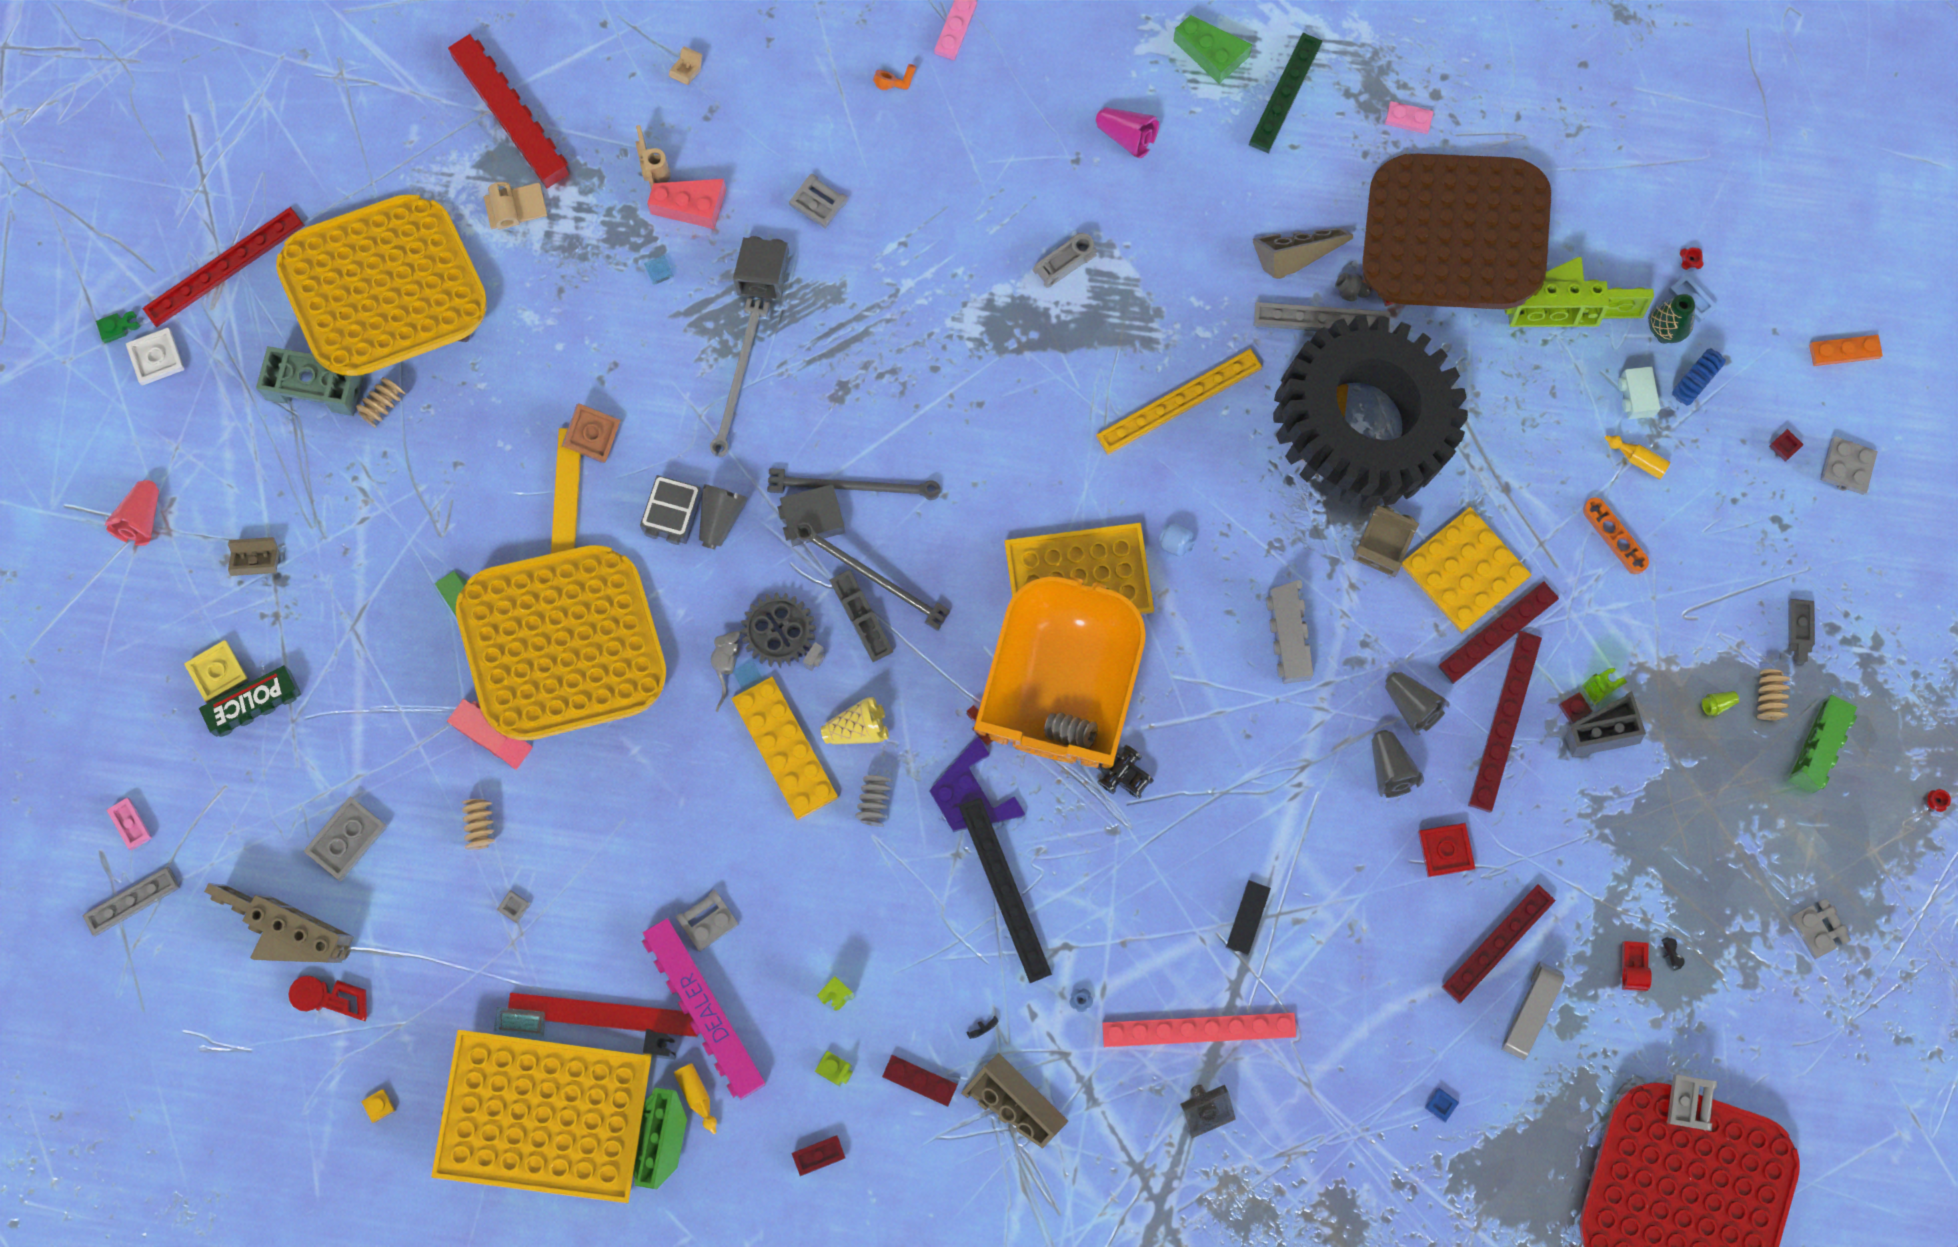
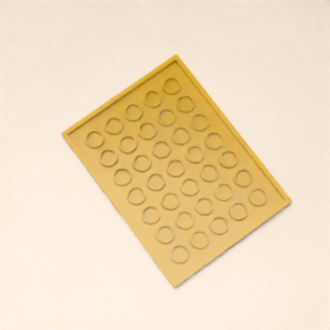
M458 1030L431 1178L628 1204L651 1056Z

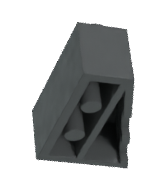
M1633 692L1627 693L1621 699L1613 701L1607 707L1590 714L1570 726L1566 739L1572 757L1637 745L1642 742L1646 732Z

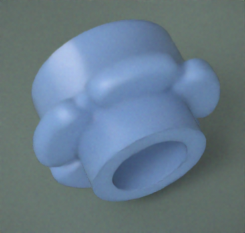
M1084 988L1081 990L1075 989L1071 993L1070 1006L1078 1012L1087 1011V1008H1090L1093 1004V998L1090 996L1091 993Z

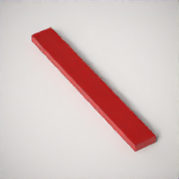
M289 207L142 309L157 328L305 225L294 210Z
M510 993L507 1012L542 1015V1021L641 1032L651 1029L657 1033L698 1037L690 1025V1022L693 1021L690 1014L684 1015L679 1010Z

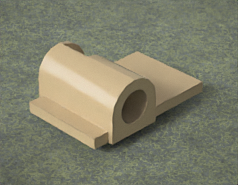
M637 125L639 141H635L641 170L644 181H649L652 190L653 183L669 181L670 170L662 150L658 148L647 149L641 126Z
M497 182L488 187L489 195L483 196L491 230L496 228L498 230L520 225L521 222L548 216L540 182L514 189L507 182ZM498 186H505V188L499 190Z

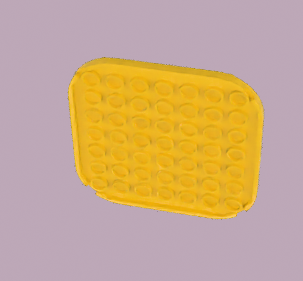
M420 195L395 196L303 228L284 242L285 246L277 256L276 269L280 282L314 358L327 370L340 375L358 376L368 374L459 341L478 328L486 313L487 299L484 287L448 212L436 201L423 199Z
M589 545L487 568L472 576L461 593L459 592L456 601V618L479 706L488 724L506 737L516 740H536L634 716L652 706L664 688L666 664L639 573L634 564L625 555L622 556L613 551L612 548Z

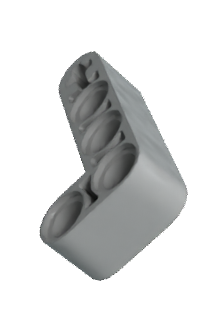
M1542 962L1537 964L1531 977L1532 984L1505 1037L1501 1050L1522 1060L1527 1058L1565 979L1563 972Z

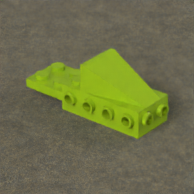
M1577 257L1547 271L1544 284L1536 296L1533 295L1527 299L1523 305L1504 309L1505 315H1508L1509 327H1599L1603 319L1643 318L1654 298L1653 289H1645L1643 287L1634 289L1615 287L1608 289L1607 281L1596 279L1584 281L1582 257Z

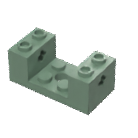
M267 346L256 389L267 401L288 404L289 398L292 397L325 403L333 413L354 416L364 375H340L320 365L313 354ZM305 372H312L311 380L307 382L301 380Z

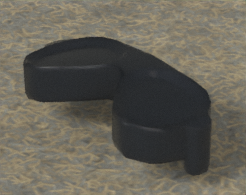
M1669 937L1662 939L1661 941L1667 951L1663 955L1664 958H1670L1674 971L1681 969L1684 966L1685 960L1676 953L1677 941Z
M993 1016V1019L985 1026L980 1021L977 1023L980 1029L970 1033L967 1031L966 1033L969 1039L977 1038L994 1028L999 1021L996 1016Z

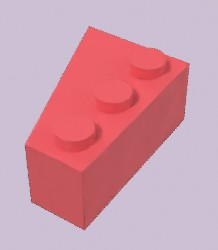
M724 179L653 183L647 203L650 213L715 229L726 193Z
M463 699L447 720L458 731L492 752L496 757L504 760L515 770H517L533 748L525 740L506 737L493 729L485 720L479 703L476 701L470 703Z

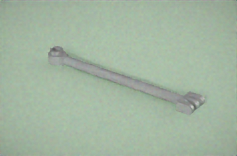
M748 297L744 311L747 314H751L719 434L710 444V449L714 456H718L717 447L721 446L724 448L722 452H719V458L724 457L729 451L727 435L759 316L767 318L770 301H765L763 308H760V299H756L754 307L752 306L753 298Z

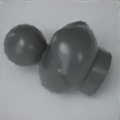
M1343 273L1335 283L1341 298L1350 302L1357 300V295L1365 298L1371 293V287L1369 288L1366 281H1362V278L1357 274L1349 275Z

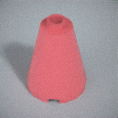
M150 480L138 481L105 522V526L108 525L106 530L111 535L126 543L128 539L134 540V545L138 546L149 544L152 537L159 489L156 487V484Z

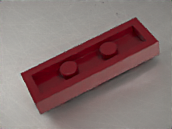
M891 1055L882 1075L883 1078L946 1107L949 1106L958 1084L894 1055Z

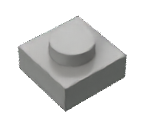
M815 642L803 660L804 667L813 671L815 666L819 667L825 658V655H823L824 649L821 645Z

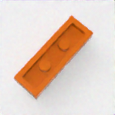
M1879 335L1812 342L1809 345L1813 366L1880 359L1883 356Z

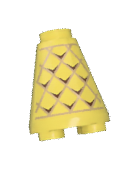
M867 697L826 722L824 726H821V734L826 744L880 743L889 739L887 727L883 725L882 718H885L884 709L881 704L877 705L874 697Z

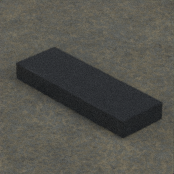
M1248 880L1225 948L1246 956L1249 955L1271 890L1270 887Z

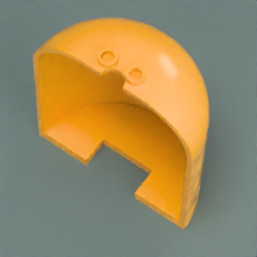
M1043 577L1033 580L1020 588L1012 597L1005 613L974 730L982 736H986V733H988V737L992 741L1002 745H1008V742L1013 743L1012 746L1015 749L1069 764L1076 763V760L1081 761V765L1098 768L1099 763H1101L1102 767L1111 768L1116 756L1145 645V626L1136 606L1122 594L1106 589V586L1103 584L1093 583L1092 587L1083 585V580L1076 577H1070V579ZM1059 712H1062L1065 715H1072L1074 718L1086 719L1089 723L1096 722L1098 732L1094 743L1090 748L1085 749L1070 744L1065 745L1064 743L1046 738L1044 727L1050 713L1057 715Z

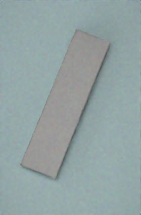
M166 867L82 916L92 935L96 937L178 890L180 886L171 869Z

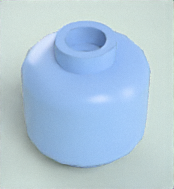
M1173 523L1170 526L1166 525L1160 534L1159 541L1161 542V547L1178 557L1183 556L1186 552L1190 553L1195 545L1193 532L1178 523Z

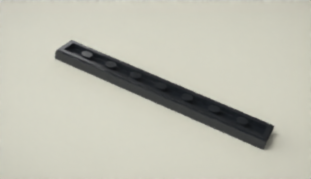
M981 797L960 805V812L1029 983L1052 975Z

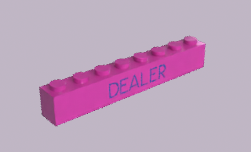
M666 918L644 931L643 936L645 939L642 940L645 949L648 953L653 951L657 958L653 962L660 974L666 973L669 979L666 981V984L671 993L677 992L681 1000L677 1003L684 1015L689 1013L693 1021L690 1022V1025L696 1035L701 1033L705 1042L702 1045L708 1056L713 1054L716 1058L717 1063L714 1066L721 1077L726 1075L730 1082L726 1086L732 1097L738 1096L741 1101L764 1087L765 1082L669 919Z

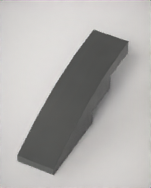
M849 569L829 579L872 662L893 653L874 612L871 610L862 590H860L851 570Z

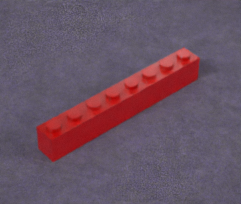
M469 34L449 46L448 50L453 60L546 189L568 176L566 168L568 163L562 154L558 156L554 151L557 149L550 137L547 139L542 134L544 130L538 121L533 122L531 111L526 104L523 106L520 104L519 100L521 98L514 88L509 89L507 78L502 71L500 73L496 71L497 65L490 55L486 57L483 53L485 48L479 39L474 40Z

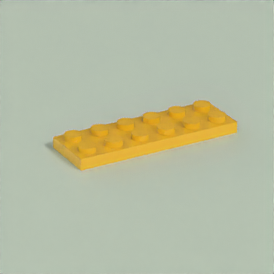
M773 677L731 698L797 821L838 799L833 786Z

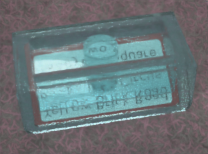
M497 1007L494 1032L544 1038L545 1012Z

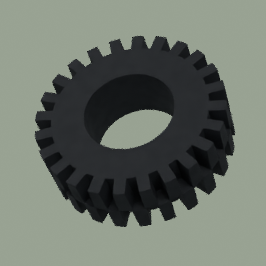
M1366 315L1355 316L1349 325L1342 318L1335 321L1328 331L1323 327L1315 333L1310 341L1307 340L1280 380L1282 383L1277 389L1274 401L1279 402L1273 412L1274 423H1283L1276 434L1279 445L1289 442L1293 443L1285 455L1291 465L1301 459L1307 463L1299 474L1302 479L1308 482L1316 473L1324 478L1318 489L1322 494L1327 496L1338 486L1342 488L1340 502L1350 504L1361 494L1363 507H1373L1381 498L1385 506L1392 505L1402 496L1405 499L1411 498L1421 487H1426L1456 453L1455 448L1460 444L1465 434V431L1460 430V428L1468 418V410L1459 409L1467 398L1465 388L1451 389L1460 377L1456 367L1445 371L1440 370L1448 355L1440 348L1429 356L1424 349L1431 341V338L1425 333H1422L1413 343L1407 339L1411 329V325L1401 322L1390 333L1388 332V317L1378 316L1370 327ZM1347 383H1364L1383 391L1399 410L1402 419L1401 437L1391 440H1378L1356 431L1341 414L1337 403V387Z

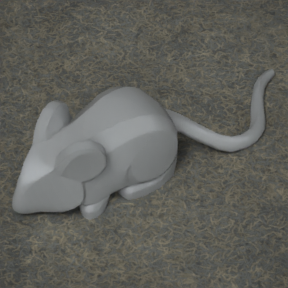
M740 631L718 636L714 640L716 648L711 655V665L722 685V697L717 705L716 712L719 711L726 696V684L722 674H732L735 667V655H738L740 650L738 648Z

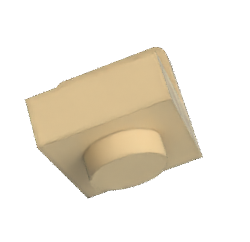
M684 46L681 49L680 59L669 71V77L689 85L701 70L702 54Z

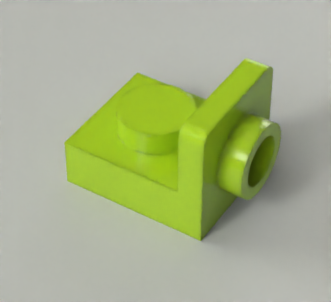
M826 1051L815 1070L816 1073L839 1087L842 1082L847 1084L853 1074V1071L850 1070L852 1067L850 1063L829 1051Z

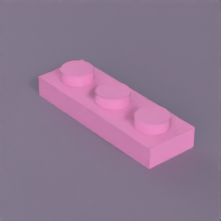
M954 0L934 49V54L955 61L977 7L976 0Z

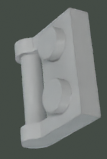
M810 174L791 198L789 205L826 229L839 210L846 205L848 197L843 193L840 195L820 182L817 176ZM815 188L835 202L833 205L810 191V189Z
M715 889L709 893L710 896L684 914L679 913L675 916L699 952L739 925ZM714 903L717 904L719 909L693 927L690 926L688 921Z
M1673 1074L1667 1123L1711 1131L1712 1123H1710L1713 1093L1714 1089H1717V1081ZM1699 1086L1704 1087L1700 1121H1695Z

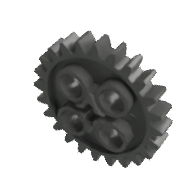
M777 592L774 599H771L766 594L765 602L758 598V606L750 604L752 613H744L748 620H741L742 625L747 627L740 630L742 635H747L742 639L743 644L750 643L746 647L747 652L753 651V659L760 656V664H763L767 659L769 667H772L774 661L777 662L779 668L782 666V661H786L788 666H791L790 659L792 658L799 662L798 654L806 656L804 648L812 647L808 640H815V635L810 633L816 630L815 625H810L815 621L814 617H807L811 613L810 609L802 610L805 606L804 602L796 604V596L788 600L787 593L784 594L782 599L779 598ZM785 610L788 612V615L783 619H779L776 617L777 612ZM768 613L771 614L780 629L782 628L784 637L790 643L789 647L785 645L779 633L775 631L773 624L766 616ZM765 622L768 624V628L765 631H758L756 629L759 623ZM798 629L800 634L798 637L792 638L788 636L789 631ZM773 641L781 643L777 650L769 649V644Z

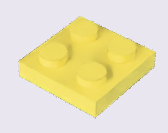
M226 640L184 663L206 703L225 695L249 681Z

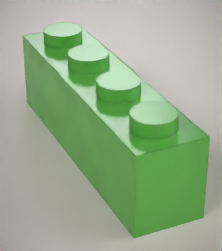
M1832 694L1823 700L1787 781L1811 793L1826 787L1829 781L1827 774L1830 768H1834L1839 758L1836 755L1838 749L1842 748L1847 741L1848 736L1845 735L1848 727L1851 728L1856 721L1857 716L1854 715L1857 709L1856 706Z

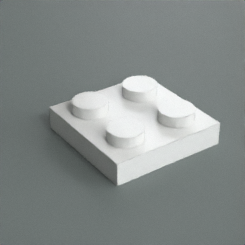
M169 328L125 343L138 382L142 386L185 370L173 334Z

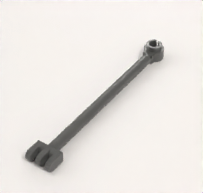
M776 468L769 469V475L777 477H769L768 483L777 484V486H767V492L783 493L784 486L820 488L833 484L834 489L920 494L928 500H935L940 495V486L933 480L920 485L797 478L785 477V469ZM929 486H934L935 490L933 492H929L927 488Z
M801 522L797 525L798 528H795L794 533L799 541L814 543L928 616L924 623L939 631L941 626L934 622V620L936 619L944 623L945 618L938 613L942 612L945 615H949V609L938 602L934 608L928 606L818 536L808 522ZM805 529L808 535L801 536L799 531Z

